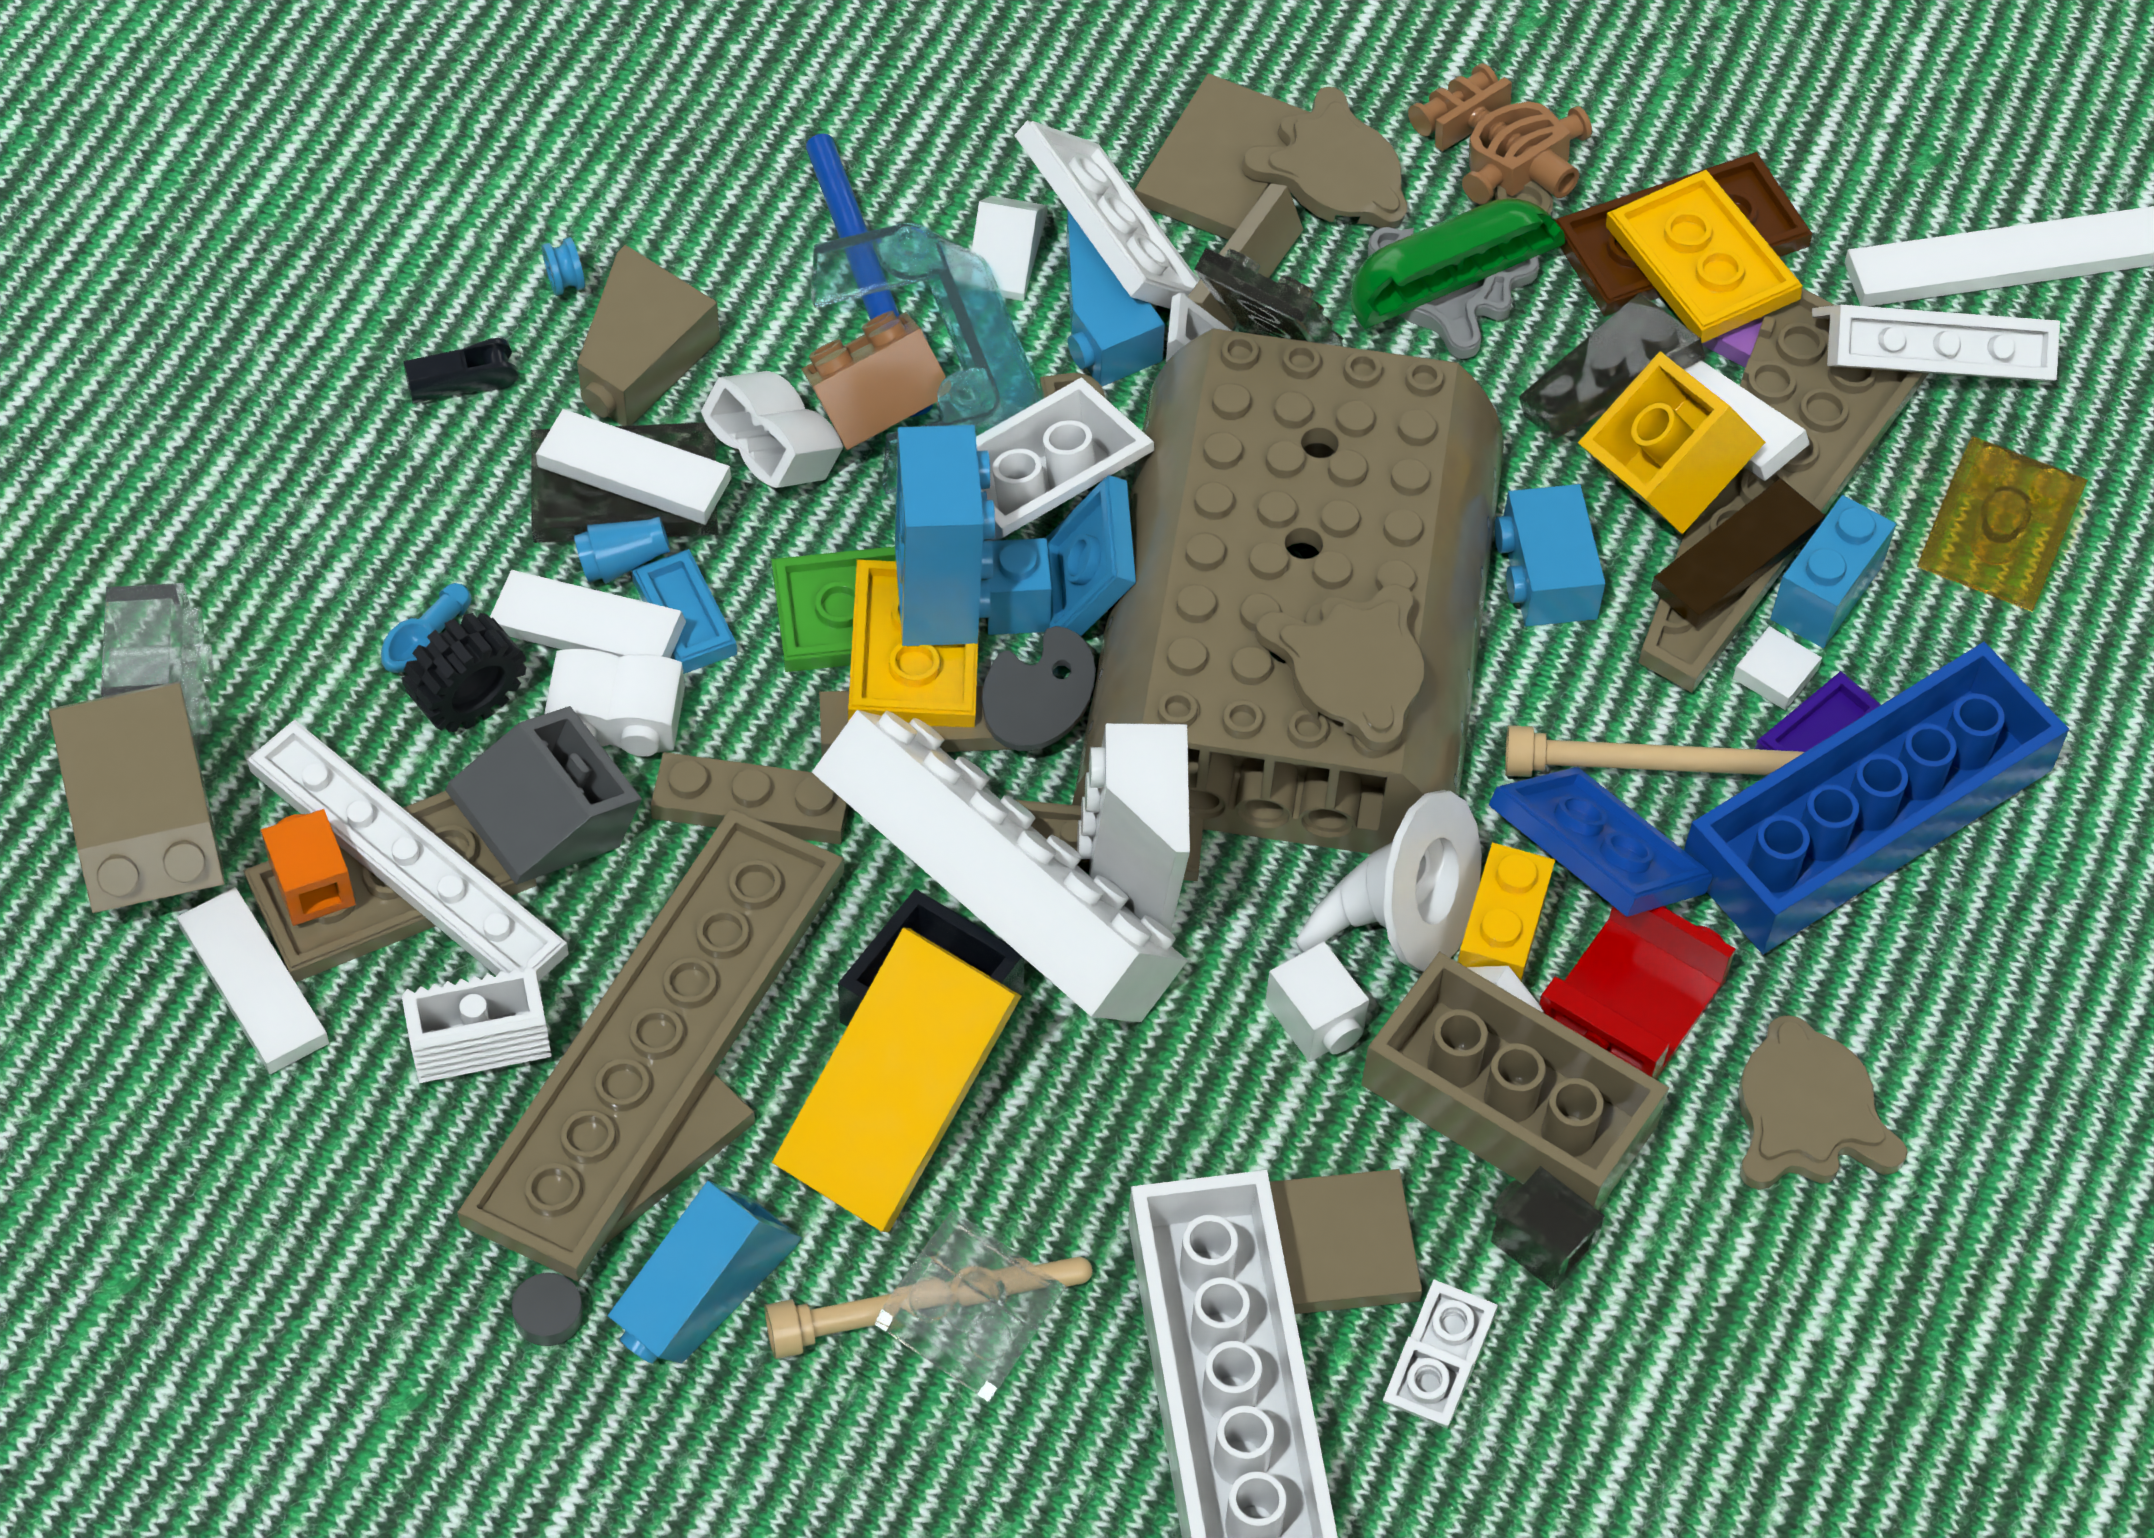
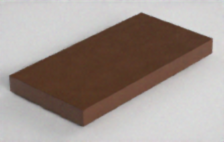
M1757 152L1704 169L1710 173L1779 257L1810 246L1812 232ZM1701 171L1555 219L1565 234V244L1559 247L1604 317L1662 297L1607 229V213Z

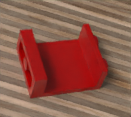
M1612 906L1609 919L1566 979L1563 981L1555 976L1542 993L1539 1005L1544 1014L1657 1080L1725 983L1736 948L1725 943L1722 937L1712 929L1700 925L1696 926L1668 910L1666 906L1628 917Z

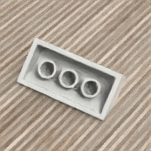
M1106 723L1102 747H1090L1089 772H1086L1085 797H1082L1081 820H1078L1077 852L1082 859H1089V876L1094 879L1097 875H1100L1114 883L1128 896L1129 899L1124 904L1127 909L1140 920L1145 915L1153 918L1170 932L1190 853L1187 725Z

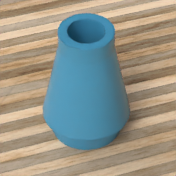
M660 516L649 520L587 525V532L574 535L578 556L589 583L603 579L604 583L607 584L649 560L671 552L668 537Z

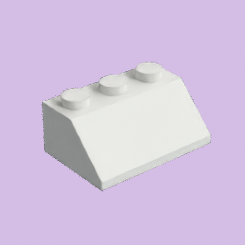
M1082 377L976 436L977 451H989L990 489H981V491H986L987 500H993L995 511V538L985 539V541H994L1007 536L1099 483L1108 475L1111 476L1154 451V441Z

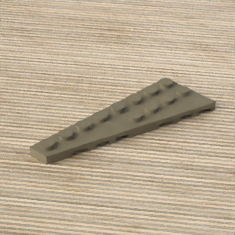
M1802 288L1800 300L1765 315L1753 351L1745 367L1740 386L1804 428L1810 444L1766 481L1743 467L1686 530L1675 560L1780 478L1825 514L1929 373L1827 366L1830 319L1812 318V308L1834 306V304ZM1802 544L1696 628L1660 598L1638 663L1693 693Z

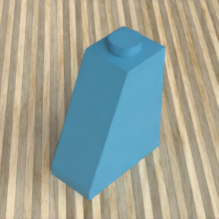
M707 1181L607 1316L625 1330L620 1341L643 1360L653 1364L657 1358H662L682 1364L795 1249L802 1237L753 1198Z

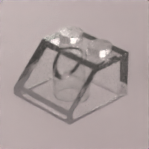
M952 1209L882 1307L874 1324L989 1402L1038 1331L1066 1286Z

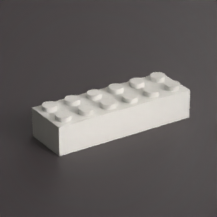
M856 710L812 773L1091 1017L1142 1022L1188 961L1172 947L1176 940L1175 936L1153 918L1145 915L1140 920L1127 909L1124 904L1129 898L1114 883L1100 875L1093 879L1077 866L1082 857L1070 845L1053 835L1046 839L1031 826L1035 816L1022 804L1005 795L1000 800L986 788L985 785L990 779L979 767L960 756L954 760L940 748L944 739L932 727L917 718H913L910 723H907L890 711H885L880 716Z
M1267 1170L1131 1186L1128 1225L1182 1538H1338Z

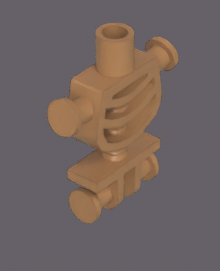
M1483 63L1478 64L1472 69L1470 77L1458 76L1451 80L1448 84V90L1438 88L1433 91L1429 96L1428 103L1424 105L1422 103H1415L1409 107L1408 117L1413 128L1422 136H1429L1435 131V147L1442 152L1472 133L1469 143V167L1471 172L1463 177L1462 187L1466 195L1478 204L1489 202L1494 194L1493 189L1497 185L1506 189V194L1513 196L1523 190L1524 185L1530 181H1535L1556 198L1565 197L1574 189L1579 179L1578 169L1567 162L1569 160L1570 140L1577 137L1579 140L1584 141L1592 135L1590 119L1580 106L1569 109L1568 116L1559 120L1547 107L1540 103L1527 101L1511 104L1512 82L1505 77L1498 81L1494 71Z

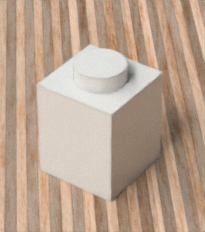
M1325 941L1269 971L1265 1004L1306 1059L1311 1062L1329 1051L1331 1054L1344 1052L1360 1039L1364 1032L1369 999Z

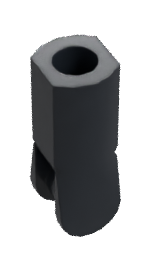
M490 338L460 350L403 361L412 403L472 391L502 390L512 386L518 380V371L516 366L508 361L512 354L509 342L502 338Z

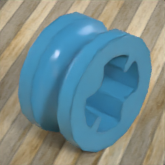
M572 238L563 239V244L559 247H552L550 243L542 244L543 260L554 295H563L564 289L568 286H574L577 291L585 289L581 262Z

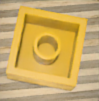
M1661 351L1578 442L1615 479L1681 534L1690 527L1766 443L1730 405Z

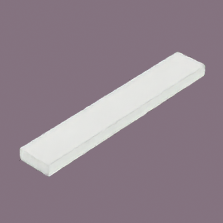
M2154 206L1848 249L1844 263L1860 305L1867 307L2153 266Z
M295 719L247 759L250 772L299 813L306 815L324 809L337 844L496 976L500 971L509 975L514 968L522 972L528 965L535 969L537 981L539 982L569 955L567 942Z

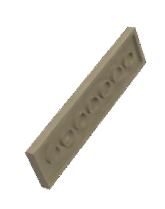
M730 808L457 1212L460 1226L579 1282L844 874V858Z

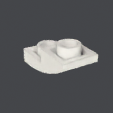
M1433 1279L1411 1337L1408 1336L1383 1398V1403L1448 1429L1489 1333L1498 1305Z

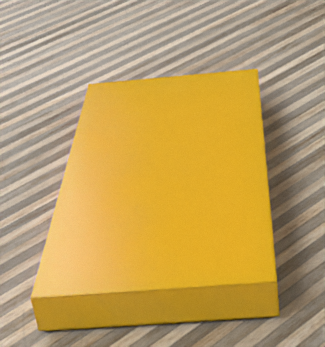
M902 928L772 1163L879 1231L890 1232L1022 996L909 928Z

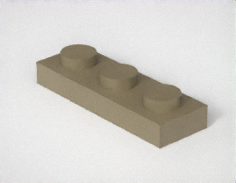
M663 752L651 801L652 819L717 828L731 808L802 840L841 845L849 804L812 772Z

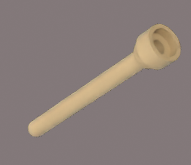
M1508 725L1505 776L1531 777L1532 771H1545V765L1769 775L1804 752L1546 740V733H1534V726Z
M1073 1257L811 1310L807 1303L795 1306L793 1299L764 1305L767 1332L774 1359L803 1354V1347L814 1345L815 1337L1079 1285L1091 1278L1093 1270L1091 1263L1086 1258Z

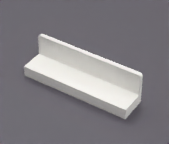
M1853 305L1812 308V318L1830 319L1827 366L2035 381L2057 380L2060 321Z

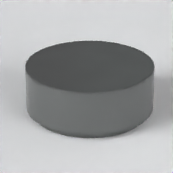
M556 1273L534 1275L526 1279L517 1288L512 1299V1313L515 1326L521 1336L533 1344L540 1346L560 1344L571 1338L581 1325L583 1308L580 1293L575 1284L563 1275Z

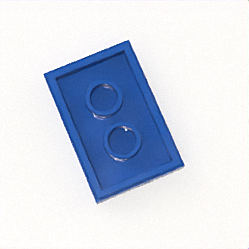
M1579 767L1498 786L1490 800L1489 806L1626 917L1706 893L1714 877L1711 871Z

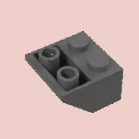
M571 706L518 723L450 780L445 789L516 885L619 848L642 800Z

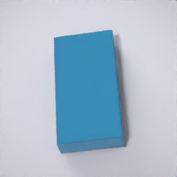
M689 549L632 570L633 583L643 602L680 610L684 615L686 623L671 656V659L682 662L683 674L737 655L736 641Z

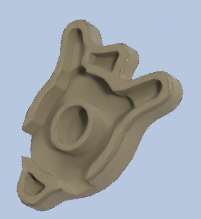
M1324 87L1316 93L1312 112L1289 115L1282 119L1278 135L1287 145L1286 147L1252 146L1246 151L1242 161V170L1246 177L1255 181L1288 186L1290 192L1302 206L1317 217L1329 222H1333L1336 215L1360 217L1357 224H1370L1377 228H1396L1402 223L1407 212V202L1401 191V166L1398 155L1392 145L1377 130L1364 124L1354 116L1349 109L1346 96L1336 87Z
M1390 584L1384 586L1367 602H1355L1336 596L1327 597L1321 603V622L1316 625H1310L1278 611L1267 612L1259 618L1255 634L1257 641L1287 663L1292 672L1294 689L1302 705L1316 719L1318 718L1319 711L1330 719L1344 723L1343 731L1357 737L1370 750L1385 751L1399 743L1402 736L1403 722L1409 714V708L1422 691L1425 666L1420 648L1407 627V621L1414 603L1413 594L1409 588L1399 584Z
M1789 1015L1774 1019L1768 1026L1765 1040L1751 1054L1739 1084L1738 1098L1740 1110L1749 1128L1751 1139L1749 1150L1740 1166V1177L1743 1182L1751 1188L1761 1190L1771 1187L1783 1175L1795 1173L1818 1183H1829L1836 1177L1839 1170L1838 1156L1840 1155L1851 1156L1882 1175L1897 1172L1904 1164L1907 1156V1147L1879 1119L1874 1105L1873 1085L1866 1067L1859 1058L1842 1043L1816 1032L1806 1021L1799 1017Z

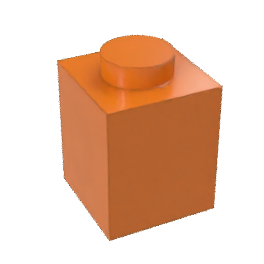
M324 809L306 815L294 814L282 819L276 825L261 829L269 864L293 926L356 905L348 869Z

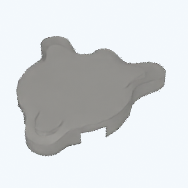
M1383 227L1376 230L1369 238L1368 257L1378 249L1412 235L1414 228L1400 230ZM1536 256L1399 316L1410 323L1431 329L1439 334L1449 353L1454 357L1460 359L1473 357L1478 353L1481 343V333L1476 317L1486 316L1494 320L1507 318L1510 314L1512 302L1511 291L1516 287L1530 284L1537 278L1539 270L1538 257Z

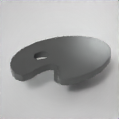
M1060 626L1047 628L1043 635L1042 657L1034 665L1024 664L1011 651H1003L998 654L985 678L982 693L985 724L996 741L1007 748L1017 751H1033L1059 741L1077 725L1090 704L1095 681L1094 657L1083 638L1068 628ZM1063 665L1068 667L1070 674L1065 679H1058L1053 675V670L1057 666Z

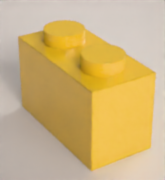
M1492 842L1460 948L1458 963L1465 967L1509 966L1522 982L1545 903L1555 859Z

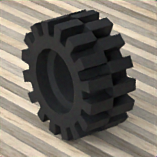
M473 613L465 614L461 624L455 619L446 622V631L439 634L434 630L427 638L431 642L426 647L418 645L412 653L417 660L408 661L405 665L404 671L407 675L402 677V684L406 688L405 691L431 723L441 731L446 728L448 732H457L460 724L465 729L475 726L476 717L481 716L483 720L491 717L493 713L490 709L496 704L503 707L510 700L505 694L508 691H517L521 685L517 677L524 676L527 667L523 663L527 660L524 653L493 617L490 618L485 613H480L477 618Z

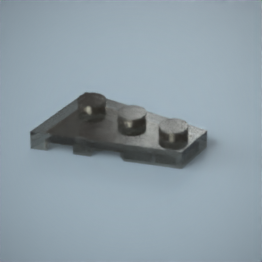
M1638 293L1518 396L1523 414L1554 440L1606 412L1660 351L1682 369H1686L1705 359L1701 338L1643 294Z

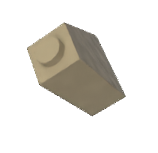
M624 245L617 252L577 361L581 398L585 405L594 414L603 418L608 416L628 429L720 340L717 302L632 248Z

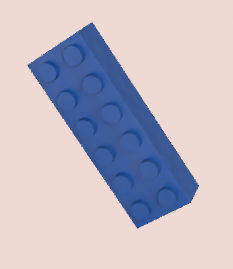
M1982 642L1693 821L1684 851L1711 871L1714 877L1706 892L1762 954H1765L2051 772L2067 737L2069 728L1985 642Z

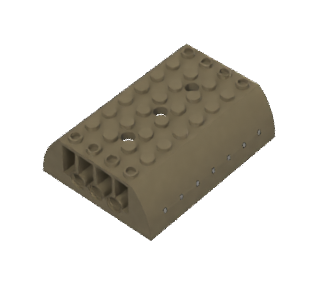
M1214 328L1194 338L1165 363L1155 378L1149 393L1142 432L1154 441V451L1136 461L1129 498L1136 584L1108 610L1072 805L1081 806L1082 797H1085L1086 772H1089L1090 747H1102L1106 723L1187 725L1189 817L1203 819V829L1372 854L1393 842L1394 836L1408 809L1425 793L1446 790L1452 791L1460 797L1503 461L1504 441L1498 415L1485 391L1457 362ZM1295 543H1307L1314 546L1319 551V554L1310 559H1300L1292 556L1287 551V548ZM1399 584L1409 588L1413 594L1414 603L1407 621V627L1420 648L1425 666L1422 691L1409 708V714L1403 722L1402 736L1399 743L1385 751L1370 750L1357 737L1343 731L1344 723L1330 719L1319 711L1318 718L1316 719L1302 705L1294 689L1290 667L1286 663L1275 660L1270 655V651L1257 641L1255 635L1256 626L1262 615L1267 612L1278 611L1310 625H1316L1321 622V603L1327 597L1336 596L1355 602H1367L1384 586Z

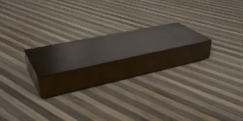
M1780 478L1655 575L1651 590L1696 628L1813 536L1826 515Z

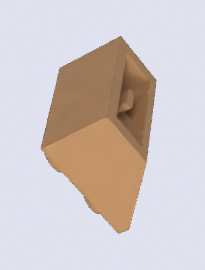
M888 311L871 319L862 326L864 335L846 345H843L842 341L838 339L821 346L809 355L812 363L801 368L846 450L954 393L922 330L907 312L896 317L894 311Z

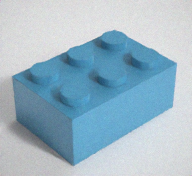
M975 425L898 427L895 559L902 646L978 644L979 618H990L989 580L981 579H992L993 576L991 540L985 541V539L995 538V511L993 500H987L986 491H981V489H990V459L988 450L977 451Z

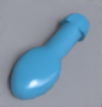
M458 583L447 585L439 592L440 598L419 619L411 618L402 621L389 631L384 639L381 650V664L385 670L392 673L405 672L406 663L417 660L412 654L418 645L426 647L431 642L427 638L434 630L440 633L445 628L446 622L454 619L458 614L463 615L471 604L472 596L466 586Z

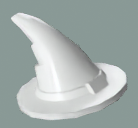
M1440 790L1425 793L1408 809L1394 836L1393 842L1370 854L1347 874L1315 907L1296 939L1299 950L1303 953L1323 941L1326 942L1329 938L1350 925L1358 927L1378 921L1380 925L1387 929L1388 940L1399 961L1413 970L1424 972L1439 951L1451 958L1463 941L1481 875L1482 853L1478 827L1467 802L1452 791Z

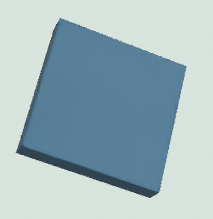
M1110 475L1104 478L1046 537L1051 579V618L1049 628L1060 626L1082 636L1136 584L1127 481Z

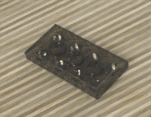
M1205 248L1194 270L1239 332L1343 346L1342 341L1344 338L1333 331L1334 322L1323 315L1324 307L1311 299L1314 291L1308 286L1286 275H1281L1277 283L1258 273L1261 266L1257 262L1235 250L1228 249L1226 254L1222 256Z

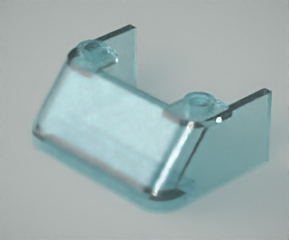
M916 223L897 224L814 245L811 300L814 308L912 283L928 281L963 370L949 375L939 386L937 408L942 420L921 426L975 425V434L978 436L1043 399L988 262L981 255ZM898 431L886 434L882 486L886 495L896 492Z

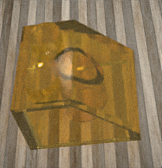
M1971 436L1951 480L1917 567L2033 612L2071 525L2088 480Z

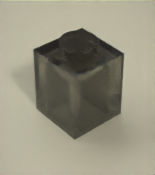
M1540 1166L1524 1184L1517 1179L1512 1181L1496 1200L1492 1208V1212L1497 1217L1491 1242L1555 1291L1595 1248L1605 1215Z

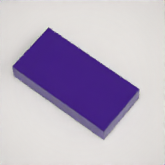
M1840 671L1756 741L1754 749L1806 752L1876 709L1881 704Z

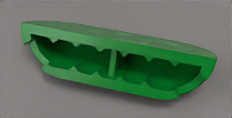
M1506 198L1488 202L1388 244L1370 255L1359 268L1352 284L1350 293L1352 310L1362 327L1368 329L1565 244L1564 231L1548 212L1529 201Z

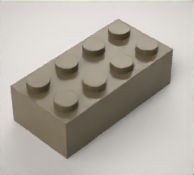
M1440 951L1368 1046L1361 1083L1368 1090L1589 1224L1658 1126L1669 1087Z

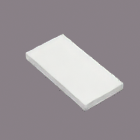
M1026 121L1014 136L1130 297L1171 309L1172 296L1181 292L1188 297L1199 282L1198 278L1101 146L1043 124Z

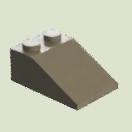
M178 681L50 708L51 725L92 913L224 885V867L181 682Z

